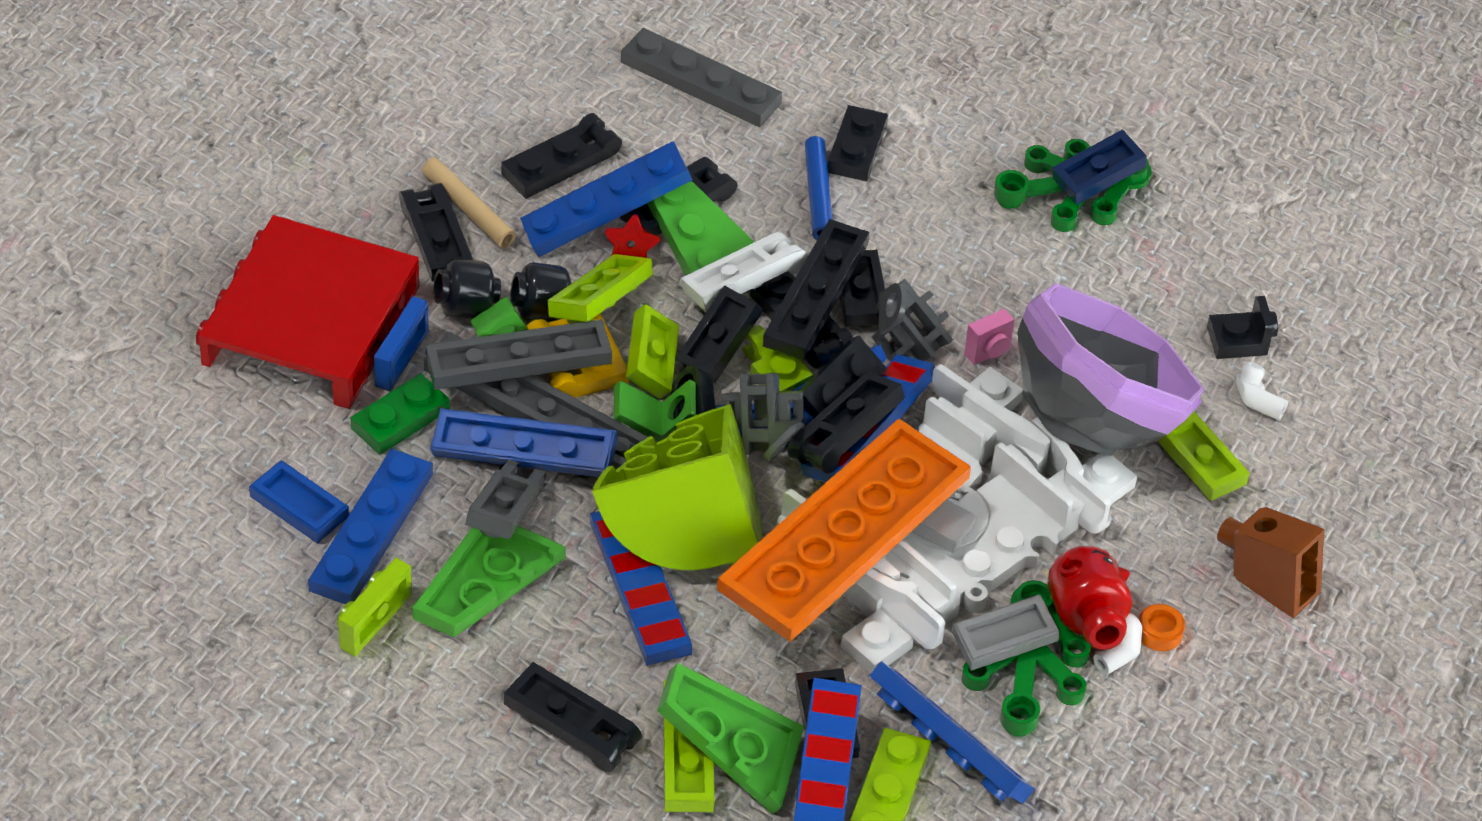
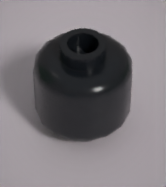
M452 259L446 263L443 269H438L436 272L433 286L434 300L437 304H441L443 311L447 315L475 318L489 309L492 304L499 302L501 297V280L494 277L491 266L484 261Z
M534 262L527 264L521 272H516L513 276L510 289L512 305L517 307L518 313L524 319H543L547 322L560 320L561 318L549 317L548 300L572 284L569 272L563 266Z

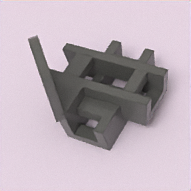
M905 278L900 283H894L879 293V301L875 305L879 310V330L871 338L877 345H881L889 361L896 354L903 355L909 349L917 359L925 361L933 358L936 355L935 351L940 347L953 341L940 324L950 315L945 310L937 316L926 302L933 296L931 291L929 290L919 297ZM912 312L923 324L924 327L921 330L909 316ZM888 333L899 346L897 350L886 339L885 335Z
M740 374V392L722 394V402L729 401L738 428H742V443L746 455H750L753 451H766L763 457L767 461H771L805 427L803 391H779V374ZM752 400H754L755 418H752ZM791 400H793V418H791Z

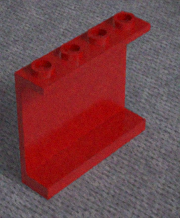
M273 215L264 230L260 229L256 233L252 249L245 260L241 259L238 262L233 280L227 290L222 289L218 294L215 309L209 319H204L198 327L196 344L200 346L201 363L203 366L211 367L220 350L224 348L332 381L333 404L351 409L374 368L375 354L412 296H415L420 287L419 257Z

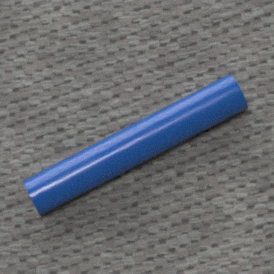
M812 136L806 139L804 145L812 236L817 240L828 220L832 219L825 140L819 136Z

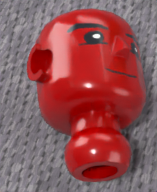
M1077 546L1066 550L1054 561L1047 579V587L1060 621L1071 632L1083 636L1085 641L1094 648L1108 650L1116 647L1126 635L1127 623L1125 619L1129 615L1133 603L1126 583L1130 572L1119 567L1117 561L1106 550L1095 546Z

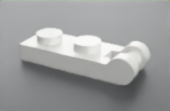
M776 232L682 277L683 291L703 310L707 311L724 285L742 294L750 289L760 287L763 283L787 271L791 274H798L808 254L798 245H793L792 240L786 235Z

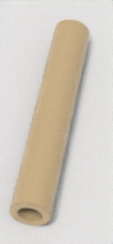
M437 157L429 159L422 168L423 174L434 184L442 183L448 198L500 248H507L514 242L516 232Z

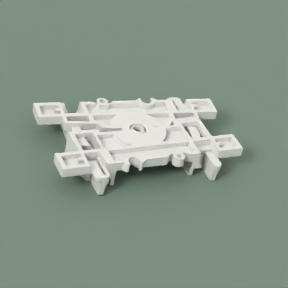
M939 364L933 369L931 391L940 396V398L937 400L934 397H930L926 401L924 420L918 426V431L971 466L970 478L947 500L977 515L975 525L953 553L911 531L844 592L843 595L868 618L842 635L841 648L870 674L881 661L890 665L911 650L914 639L926 649L936 648L943 641L945 624L958 616L960 604L963 603L965 609L970 612H981L986 607L988 592L997 588L1023 568H1037L1039 553L1035 552L1034 548H1045L1051 555H1055L1057 544L1076 531L1078 524L1093 534L1107 528L1112 518L1109 513L1110 506L1135 488L1137 475L1112 455L1107 456L1099 453L1081 465L1068 444L1050 433L1038 417L1029 422L1022 416L1012 412L1023 400V389L992 367L987 368L969 383L944 365ZM993 455L990 481L977 489L976 492L975 489L982 479L983 471L981 466ZM1045 471L1051 478L1047 480L1041 474ZM793 489L787 490L783 494L782 514L777 519V525L807 499Z

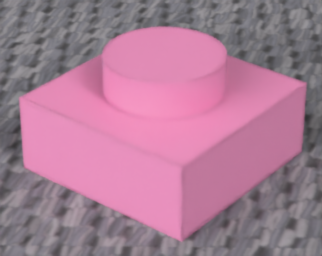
M1004 308L968 324L964 355L973 365H976L989 358H997L1007 350H1010L1015 319Z

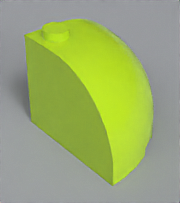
M731 404L676 423L677 430L655 443L652 436L646 438L623 453L626 462L615 470L614 466H608L598 477L592 492L602 519L615 538L640 558L662 567L678 570H701L728 563L732 566L762 540L761 519L755 487Z

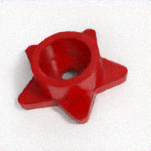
M636 214L622 228L608 227L605 229V235L614 246L611 256L619 254L647 258V251L660 242L659 236L648 233L642 227L639 216ZM633 240L635 242V246L629 247L627 245V241Z

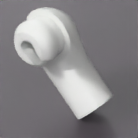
M1252 362L1245 363L1242 366L1241 374H1237L1235 381L1243 403L1251 409L1280 421L1289 401L1265 390L1264 384L1261 382L1265 376V370L1262 366Z
M1129 613L1125 619L1127 630L1121 643L1114 648L1102 650L1094 655V664L1103 675L1112 673L1137 658L1140 654L1142 625L1139 619L1132 613Z

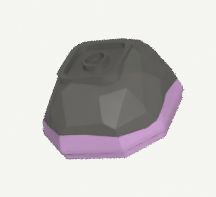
M1057 283L1043 291L1027 305L1017 331L1024 387L1022 395L1043 426L1060 440L1111 456L1115 450H1128L1160 440L1184 422L1202 402L1199 397L1205 389L1170 343L1121 307Z

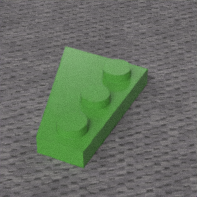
M692 181L647 203L685 276L754 243Z
M518 526L510 539L489 537L481 533L479 529L472 527L412 607L413 619L449 636L456 637L566 558V546Z
M677 663L669 670L657 711L771 814H774L782 808L804 726Z

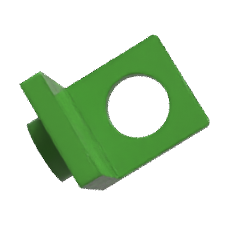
M504 297L471 320L478 337L529 330L508 297Z
M688 380L663 402L623 381H619L614 385V419L648 437H654V440L658 442L677 430L676 423L696 416V383L692 380ZM685 398V404L677 418L673 419L676 406Z

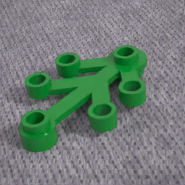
M1071 139L1065 144L1064 156L1062 158L1050 153L1044 146L1033 145L1026 150L1024 166L1033 173H1042L1047 169L1052 171V167L1090 146L1082 139ZM1148 159L1145 168L1110 186L1103 197L1096 198L1093 201L1090 216L1096 224H1112L1116 219L1117 205L1129 189H1140L1149 183L1152 170ZM1006 170L999 173L996 177L994 196L998 203L1007 209L1018 208L1028 197L1064 192L1055 182L1053 176L1029 180L1026 175L1016 170ZM1067 195L1062 204H1058L1052 209L1051 226L1060 232L1073 230L1076 226L1077 212L1085 201L1076 205Z
M1037 580L1022 583L1013 592L1010 604L1041 595L1059 630V640L1057 642L1062 646L1061 660L1045 645L972 671L967 662H965L961 677L962 683L966 688L973 691H981L988 687L992 674L1017 660L1013 694L1008 695L1003 700L1000 713L1002 726L1009 734L1017 737L1031 733L1038 725L1040 704L1032 696L1036 664L1057 685L1056 696L1063 704L1073 706L1081 703L1086 691L1085 679L1081 675L1073 673L1067 666L1073 668L1084 666L1088 662L1091 646L1085 641L1084 637L1076 635L1063 625L1056 614L1047 584ZM1070 649H1078V650H1080L1082 653H1080V654H1075V653L1070 652L1069 650H1070ZM971 672H979V673H981L983 676H981V677H974V676H972L970 673H971ZM1072 686L1075 687L1078 691L1071 692L1066 690L1064 687ZM1014 717H1020V718H1023L1024 720L1016 719V718H1014Z

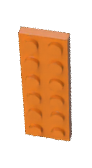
M898 418L718 578L717 591L791 642L970 478L971 466Z

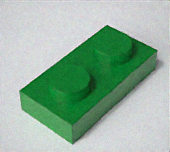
M420 373L351 416V429L381 455L436 420L439 416L440 408L450 409V398L441 390H434L433 383Z

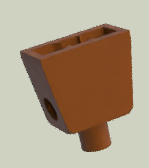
M1268 507L1259 508L1244 523L1232 517L1227 518L1222 523L1217 534V540L1234 550L1233 574L1239 582L1292 618H1295L1321 593L1324 547L1323 528Z

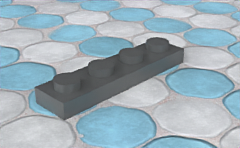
M642 28L621 50V63L757 127H761L782 103V91L645 28Z
M603 319L427 344L426 359L434 390L612 364V350Z

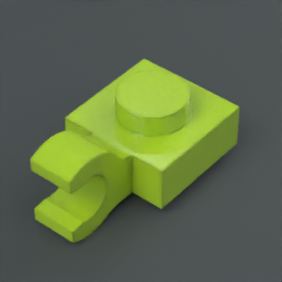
M761 325L751 329L746 336L751 343L743 346L742 349L745 355L754 362L751 364L750 374H779V391H792L813 377V373L800 359L763 347V334L766 330Z

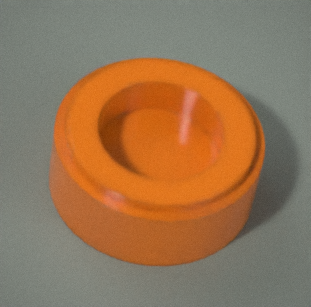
M1153 604L1143 609L1140 613L1139 621L1142 625L1141 642L1146 647L1156 651H1169L1181 643L1185 631V619L1177 609L1166 604Z

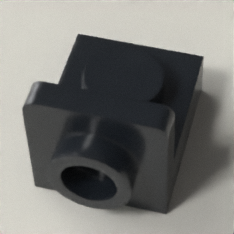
M1255 296L1252 312L1209 315L1207 329L1216 359L1268 355L1271 338L1276 337L1278 333V320L1275 311L1269 310L1265 296Z

